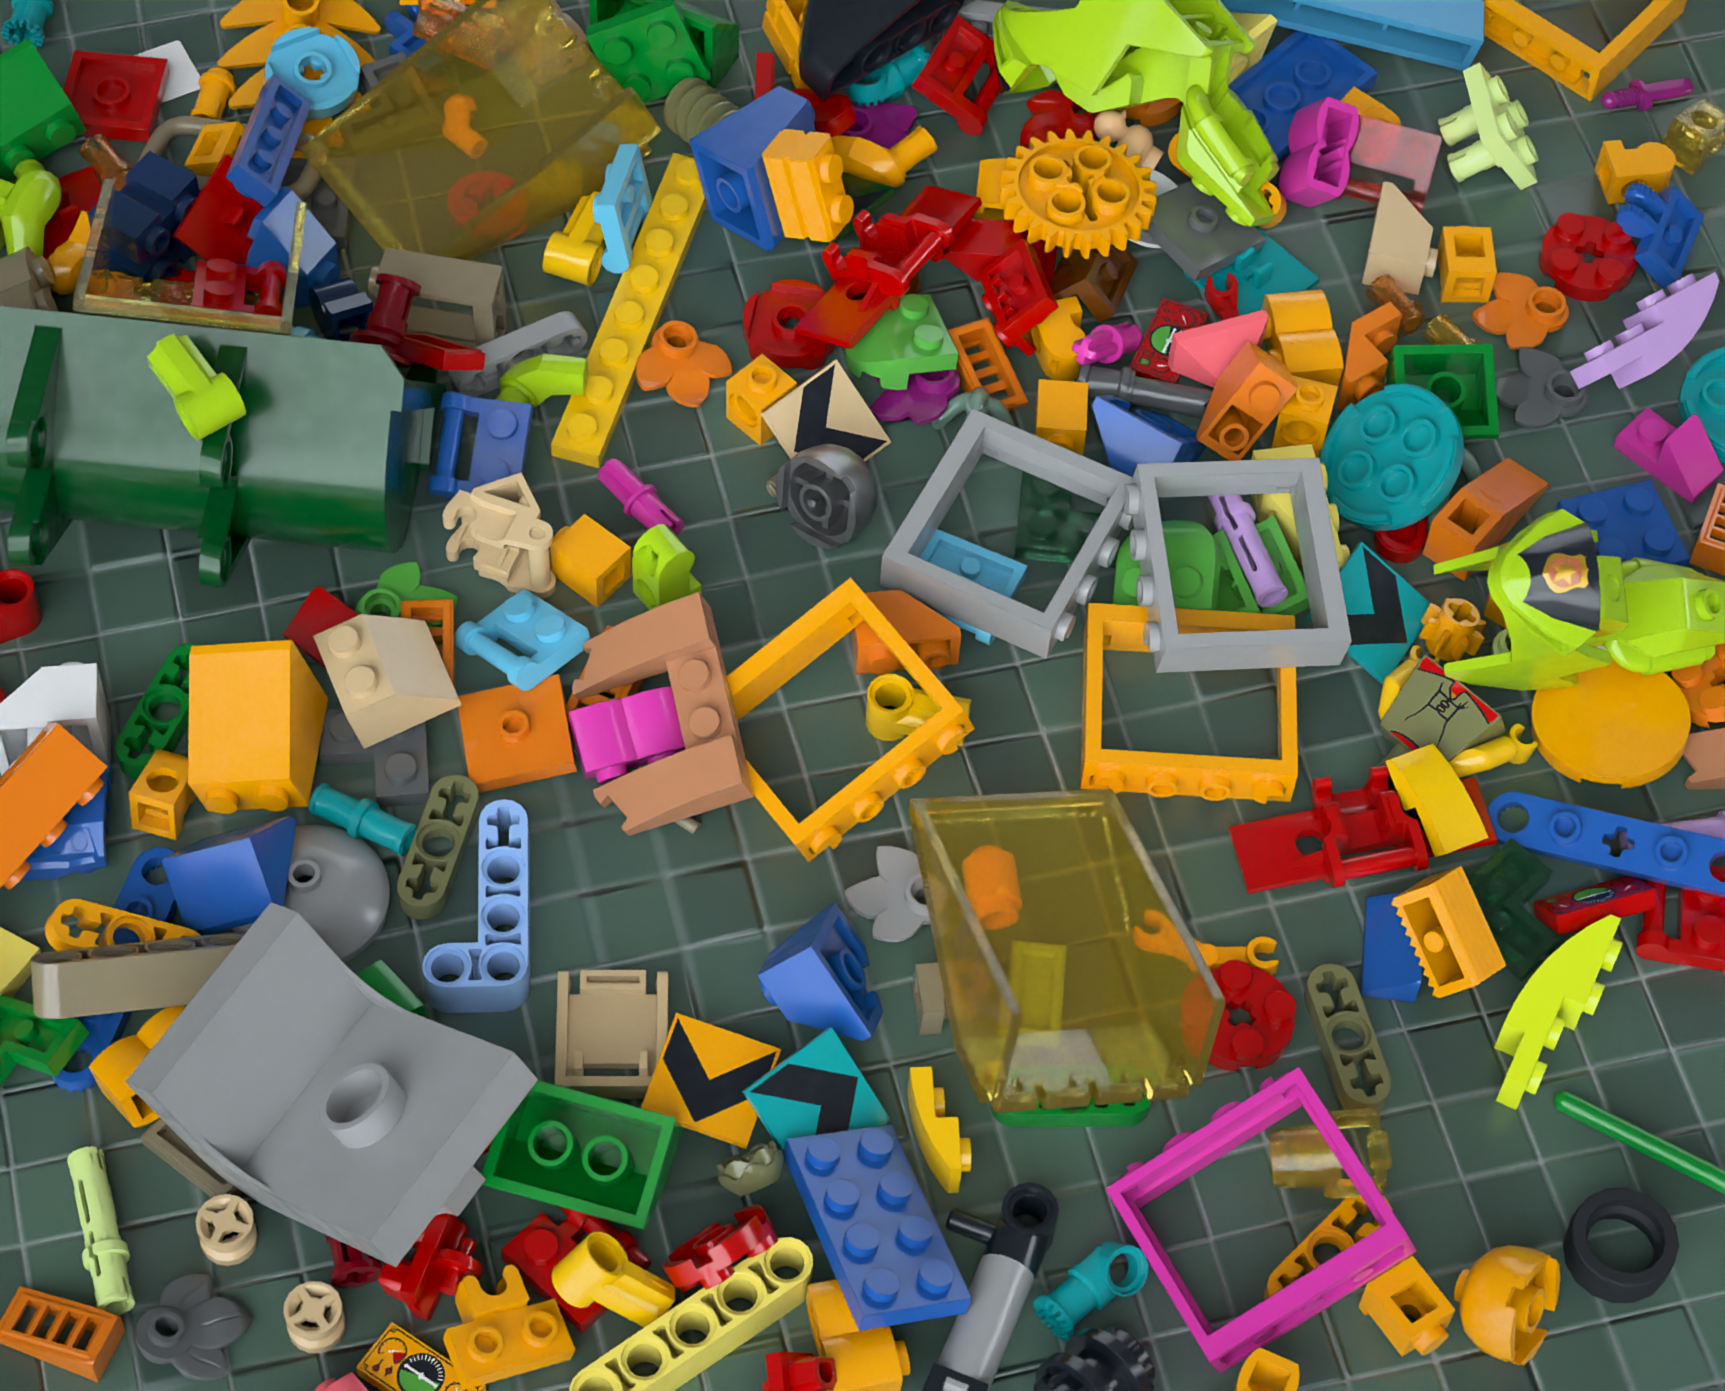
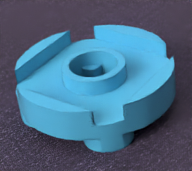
M297 28L280 36L272 45L271 53L267 57L265 64L264 80L266 83L275 74L312 103L306 121L310 119H323L342 112L356 100L360 77V62L355 50L344 38L336 34L335 39L329 35L320 34L319 28ZM311 66L314 71L323 70L324 72L319 80L313 81L303 77L304 67Z

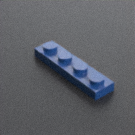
M275 74L262 86L225 177L233 183L240 194L256 200L265 208L278 194L312 105L309 100Z

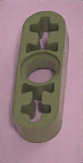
M445 776L434 784L397 882L399 905L402 911L411 918L427 920L436 917L444 910L480 813L478 788L466 776ZM455 795L463 796L464 802H459L456 805L453 813V822L447 820V802H452ZM435 837H445L454 843L451 852L439 857L429 855L424 850V846L430 839ZM425 870L431 873V892H426L422 899L414 898L413 891H420L425 880Z
M1328 963L1320 965L1309 975L1304 991V1001L1340 1103L1349 1112L1359 1116L1374 1115L1385 1106L1391 1090V1077L1352 973L1338 964ZM1322 984H1329L1332 991H1340L1337 1000L1339 1012L1332 1015L1334 1004L1328 992L1320 993ZM1342 1028L1351 1029L1359 1034L1362 1039V1045L1355 1050L1342 1049L1334 1042L1332 1033ZM1361 1063L1363 1065L1360 1073L1365 1085L1375 1086L1372 1096H1366L1363 1089H1354L1358 1077L1356 1066Z

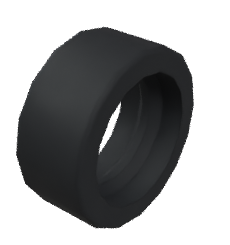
M1607 1188L1590 1195L1575 1211L1563 1242L1565 1264L1576 1283L1592 1296L1611 1303H1635L1652 1296L1668 1277L1674 1266L1679 1249L1677 1229L1666 1209L1649 1195L1629 1188ZM1602 1219H1620L1635 1225L1645 1233L1653 1246L1654 1255L1652 1262L1645 1270L1633 1273H1623L1607 1267L1595 1257L1588 1245L1587 1237L1590 1228Z

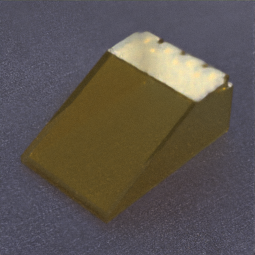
M476 0L304 145L300 151L383 251L387 247L470 260L575 208L582 196H588L593 191L601 193L605 183L606 167L609 163H613L619 145L639 144L643 159L652 151L647 143L662 130L632 87L624 89L610 73H604L605 67L582 41H577V35L557 13H552L555 9L549 0Z
M104 178L73 296V310L76 313L294 336L307 210L306 202L297 201L285 293H280V304L283 307L282 317L192 307L193 283L153 279L152 283L143 282V277L112 274L109 271L115 179ZM253 292V295L245 294L244 305L255 306L260 300V292Z
M1112 788L910 799L908 811L954 1047L979 1103H991L995 1113L1036 1110L1037 1099L1044 1110L1088 1106L1090 1095L1096 1105L1140 1102L1143 1093L1148 1101L1181 1099L1188 1097L1189 1084L1191 1086L1202 1085L1225 1007V998Z

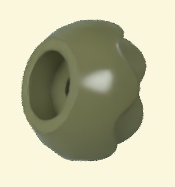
M774 1140L770 1141L769 1145L764 1143L756 1144L748 1153L741 1156H729L723 1165H716L719 1172L718 1180L721 1186L737 1196L753 1193L781 1178L784 1168V1154L779 1147H776Z

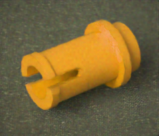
M213 67L200 76L199 86L201 90L190 116L221 120L228 99L236 92L235 79L229 71Z

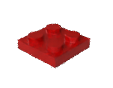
M74 50L63 91L87 130L79 136L148 142L155 129L170 73L168 59Z

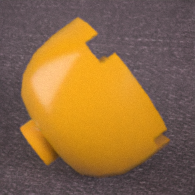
M1508 1245L1491 1249L1476 1260L1471 1269L1466 1268L1461 1272L1455 1285L1454 1299L1460 1303L1459 1313L1463 1329L1479 1350L1496 1359L1517 1365H1525L1534 1357L1548 1330L1543 1328L1536 1329L1543 1311L1546 1309L1555 1312L1561 1281L1560 1264L1558 1261L1551 1258V1255L1536 1249Z

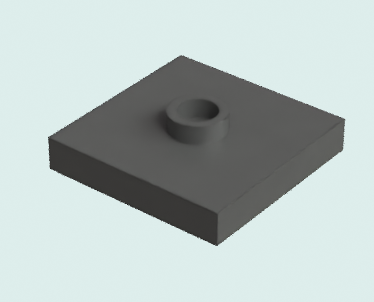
M1191 181L1157 196L1154 216H1151L1149 229L1145 230L1194 282L1235 263L1236 257L1251 246L1255 249V252L1261 250L1266 240L1254 226H1243L1232 220L1225 211L1226 205L1217 197L1200 191Z

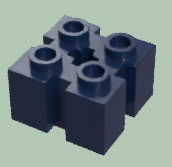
M151 151L125 175L127 184L120 191L112 188L87 213L93 239L103 244L96 251L100 273L121 272L128 275L139 288L142 296L141 299L146 302L156 294V291L166 287L164 276L175 277L177 271L176 263L178 261L185 264L190 257L198 255L173 237L174 232L200 193L197 176Z

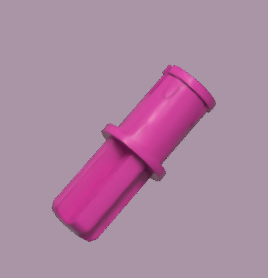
M1128 321L1114 326L1104 324L1093 329L1090 335L1075 340L1072 350L1077 353L1076 361L1082 365H1088L1097 361L1105 364L1113 363L1120 359L1122 354L1135 352L1142 342V334L1137 325L1133 324L1130 326Z
M615 458L606 461L604 466L599 469L597 473L598 479L624 505L623 512L628 517H635L648 530L656 525L666 524L676 535L681 532L684 521L656 495L657 489L652 484L645 485L622 461Z

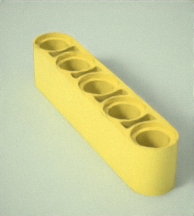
M792 1237L779 1238L776 1244L757 1256L748 1257L733 1267L735 1270L734 1274L724 1282L710 1289L702 1288L582 1369L573 1378L569 1391H675L806 1300L807 1286L812 1284L813 1255L809 1247L801 1240ZM782 1266H790L798 1270L800 1274L793 1279H782L773 1272ZM734 1298H745L754 1305L746 1311H735L726 1304ZM687 1330H698L707 1336L702 1342L697 1344H689L678 1338ZM640 1362H650L659 1368L655 1374L648 1377H641L630 1371L634 1365Z

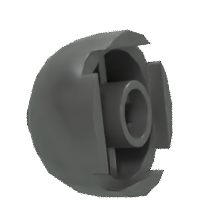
M833 444L813 446L799 452L779 469L775 482L777 502L781 511L788 507L791 516L796 521L790 525L798 536L811 545L824 549L836 548L840 544L848 543L872 521L878 502L877 483L868 465L849 448Z

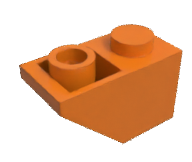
M1248 340L1217 378L1196 434L1197 440L1228 461L1241 460L1298 390L1287 366Z
M901 589L864 593L930 670H937L947 665H957L959 663L961 644L959 626ZM862 621L849 632L856 674L873 673L884 675L896 670H906L865 621Z

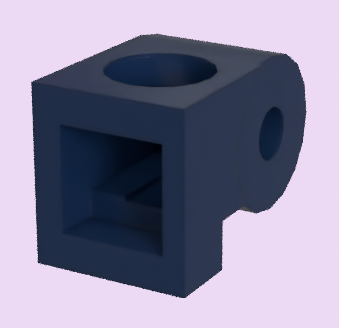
M350 277L324 283L309 289V300L313 315L326 339L349 341L351 334L339 335L340 325H353L358 330H367L366 323L369 313L373 311V302L365 292L359 293Z

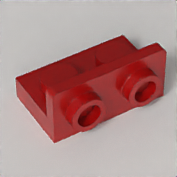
M1022 238L978 272V275L985 290V293L981 295L982 301L997 321L993 324L995 333L1007 347L1012 348L1016 345L1029 357L1037 351L1029 330L1043 322L1059 306L1034 247Z

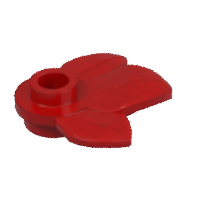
M1059 90L1043 91L1026 102L1028 110L1034 116L1030 117L1023 125L1019 141L1022 147L1029 148L1031 137L1046 143L1049 131L1056 134L1059 139H1065L1067 129H1071L1075 137L1080 139L1089 130L1092 132L1093 141H1096L1094 121L1100 112L1076 114L1084 109Z

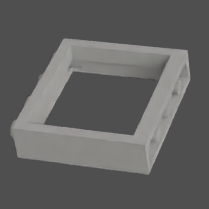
M972 409L882 555L880 585L890 590L901 589L930 608L1047 659L1058 640L1064 641L1065 637L1069 638L1076 621V616L1073 613L1078 604L1086 606L1091 600L1098 583V577H1095L1100 566L1108 568L1111 565L1119 547L1120 540L1116 538L1121 529L1129 531L1133 526V516L1126 515L1124 512V504L1126 502L1124 486L1125 484H1131L1133 477ZM982 454L1106 506L1044 613L920 558Z
M1319 458L1137 464L1131 484H1125L1124 486L1126 496L1124 512L1126 515L1133 516L1134 529L1130 533V554L1133 561H1139L1141 575L1138 576L1136 585L1137 601L1140 607H1146L1148 622L1144 625L1143 640L1144 645H1148L1149 652H1153L1156 673L1341 664L1352 640ZM1290 493L1313 629L1179 634L1158 498Z

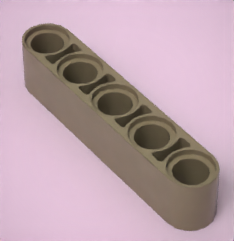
M247 931L58 950L37 954L31 957L30 960L34 1015L44 1019H63L188 1005Z

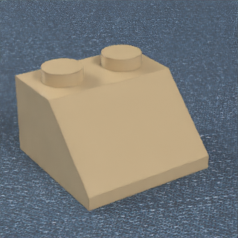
M360 614L313 636L345 716L364 749L462 705L425 620Z

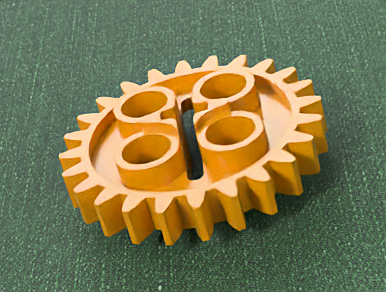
M1067 129L1065 139H1059L1056 134L1049 131L1046 143L1031 137L1029 149L1017 146L1015 158L1008 157L1006 159L1005 171L1001 172L999 205L1005 206L1004 219H1014L1013 231L1015 233L1029 230L1027 238L1029 244L1035 243L1040 239L1045 241L1044 252L1049 253L1055 246H1060L1065 258L1071 255L1073 249H1079L1083 258L1089 259L1091 249L1096 248L1100 254L1107 257L1111 244L1124 251L1126 250L1128 239L1138 242L1141 230L1149 229L1151 216H1154L1157 200L1155 196L1157 184L1150 181L1152 170L1148 167L1140 168L1142 159L1140 154L1126 157L1127 144H1121L1116 148L1110 147L1111 136L1106 135L1097 142L1093 141L1092 132L1089 130L1080 139L1075 137L1071 129Z

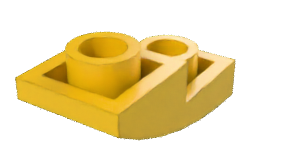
M1434 744L1385 761L1404 811L1416 808L1435 858L1488 838L1481 818L1464 785Z
M910 1067L907 1089L908 1104L919 1147L928 1166L947 1193H959L961 1173L971 1172L970 1138H960L958 1117H945L944 1088H934L932 1067Z

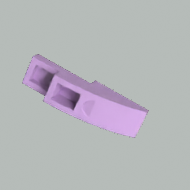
M1714 272L1698 281L1693 273L1666 286L1670 293L1669 296H1666L1663 289L1636 302L1640 312L1623 320L1627 330L1614 336L1619 345L1614 347L1611 340H1608L1583 353L1588 362L1570 371L1578 388L1580 389L1611 374L1618 389H1621L1652 374L1671 361L1695 336L1705 320L1720 281L1716 273Z

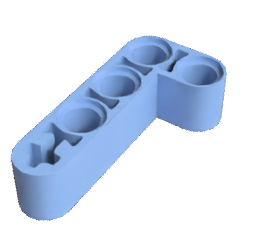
M501 799L491 802L485 806L479 818L478 942L440 944L430 949L423 959L422 970L427 1001L440 1012H507L522 1006L529 997L530 840L526 811L513 800ZM500 834H509V847H499ZM504 877L514 879V881L506 884L494 882ZM501 925H512L515 927L507 932L494 930ZM501 973L515 975V977L506 981L493 978ZM448 974L459 976L457 980L452 982H441L438 980L440 977Z

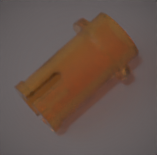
M1382 275L1369 285L1372 289H1367L1366 296L1378 308L1391 302L1402 313L1398 332L1402 335H1409L1422 325L1425 318L1422 313L1423 306L1416 300H1410L1395 283L1391 275Z

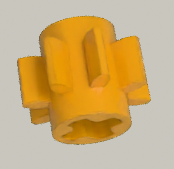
M1446 598L1441 608L1431 603L1421 619L1424 627L1419 637L1425 640V645L1433 656H1438L1444 661H1460L1464 652L1475 656L1485 639L1481 632L1486 625V621L1480 619V613L1472 603L1461 598Z

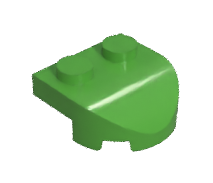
M907 294L898 297L900 305L895 310L888 309L852 349H844L845 363L856 377L859 378L865 372L880 378L882 388L907 390L909 374L956 369L958 360L957 349L930 294Z
M1275 516L1255 524L1270 554V558L1284 586L1288 590L1287 597L1281 603L1272 607L1262 608L1257 604L1255 595L1238 563L1224 530L1222 529L1213 535L1224 551L1227 564V572H1220L1217 611L1296 615L1310 608L1304 576Z
M1189 520L1162 521L1175 608L1217 611L1220 572H1227L1226 558L1221 545L1211 532L1200 523ZM1129 536L1123 542L1117 555L1113 604L1139 606L1136 585L1137 578L1141 575L1139 561H1133L1131 558Z

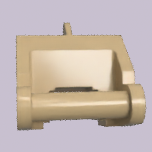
M522 472L473 488L471 493L459 490L446 505L442 514L443 526L446 529H453L460 517L462 525L447 542V559L455 562L459 559L460 553L464 549L474 548L478 552L473 557V567L479 571V576L498 581L510 592L518 593L525 588L539 598H546L552 595L556 589V577L550 570L549 547L553 543V529L549 523L540 520L541 511Z

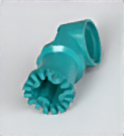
M11 0L13 12L11 18L3 24L1 32L3 39L8 40L7 43L9 44L15 43L14 46L29 38L36 49L38 46L41 47L45 36L42 30L44 23L52 16L54 11L52 0Z
M921 44L848 86V97L852 100V103L856 104L858 102V106L866 103V107L870 106V102H873L875 106L878 104V100L882 103L887 97L893 100L905 93V89L914 82L927 61V57L930 56L929 52L924 53L926 47H921ZM863 79H867V81L874 79L875 82L868 85L857 84L858 82L862 83Z
M1115 1240L1105 1241L1102 1243V1246H1097L1080 1264H1074L1069 1268L1067 1279L1048 1296L1039 1295L1036 1297L1032 1308L1035 1310L1036 1316L1042 1317L1039 1320L1042 1324L1046 1321L1049 1323L1046 1329L1050 1330L1054 1327L1052 1334L1055 1337L1058 1336L1060 1340L1067 1341L1074 1334V1326L1093 1309L1102 1310L1115 1297L1132 1296L1140 1291L1148 1276L1146 1256L1135 1246ZM1124 1253L1129 1262L1128 1272L1123 1281L1114 1284L1110 1278V1266L1116 1256Z

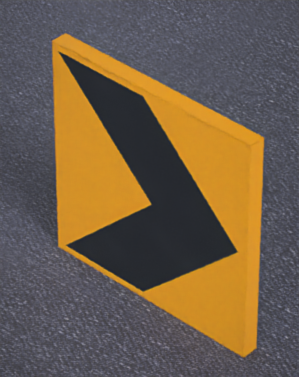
M676 1013L641 1108L675 1117L684 1128L746 1149L758 1115L742 1091L776 1066L781 1049Z

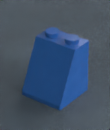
M778 86L689 139L711 220L766 251H770L777 246L784 237V232L762 153L776 135L784 129L801 130L805 134L810 131L816 132L814 125L815 112L805 97Z

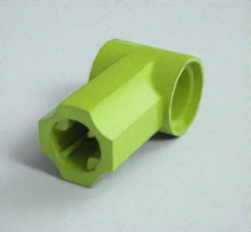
M174 333L159 340L153 351L147 355L149 367L173 398L181 421L195 440L199 441L246 415L242 398L232 381L223 372L218 375L215 373L187 335L176 336Z

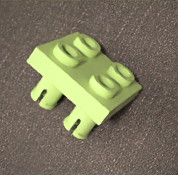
M1480 62L1463 70L1471 104L1445 118L1438 119L1440 131L1450 147L1478 133L1481 140L1447 155V159L1450 162L1449 167L1458 182H1463L1466 178L1497 165L1504 169L1520 190L1537 183L1533 163L1538 161V155L1532 141L1524 133L1523 128L1528 126L1529 122L1522 105L1518 100L1513 102L1509 100L1507 89L1498 75L1491 77Z

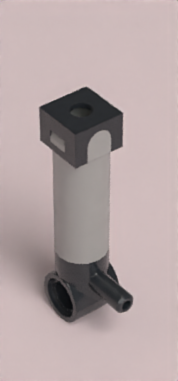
M1030 1182L1013 1187L1003 1198L1001 1213L996 1224L956 1208L951 1210L946 1221L947 1230L987 1246L968 1288L972 1298L968 1311L965 1314L957 1315L938 1362L933 1364L922 1391H989L1046 1251L1053 1243L1059 1207L1057 1199L1049 1189L1040 1184ZM1020 1215H1031L1037 1218L1041 1224L1033 1227L1023 1226L1015 1218Z

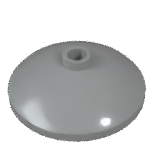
M326 825L296 826L283 907L298 912L342 962L345 963L363 952L375 940L385 924L391 901L386 869L377 853L362 839L351 837L345 830ZM301 876H313V879L306 883L296 881ZM254 923L235 927L232 930L233 932L248 931Z

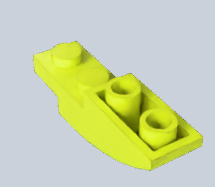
M1609 915L1587 926L1553 952L1530 977L1516 998L1494 1046L1495 1049L1514 1056L1496 1102L1517 1110L1524 1091L1535 1095L1548 1064L1538 1060L1543 1046L1554 1051L1563 1027L1575 1030L1582 1011L1593 1016L1605 988V985L1595 980L1600 968L1611 972L1623 942L1613 938L1621 918Z

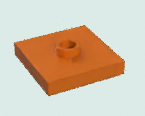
M559 674L547 677L528 691L520 690L511 684L458 696L462 704L458 706L468 776L476 784L479 793L578 772L563 683Z

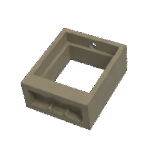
M386 247L380 267L373 266L368 281L369 296H375V301L380 287L376 284L377 275L388 273L405 277L418 283L421 286L419 296L416 297L469 305L473 308V315L411 305L406 322L408 323L406 334H429L473 348L506 334L507 317L503 266Z

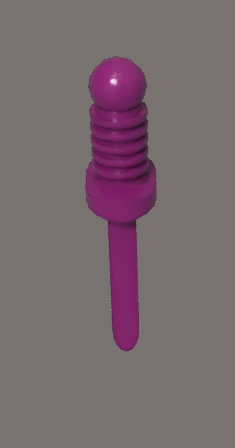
M1689 78L1644 84L1641 79H1637L1629 83V88L1605 92L1601 96L1600 102L1605 109L1636 105L1637 109L1642 112L1652 108V101L1688 95L1693 92L1694 86Z

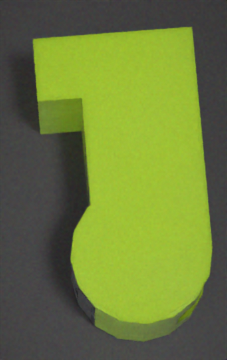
M666 524L656 525L646 531L638 539L633 550V592L649 610L700 592L702 595L701 584L689 572L695 561L694 553Z

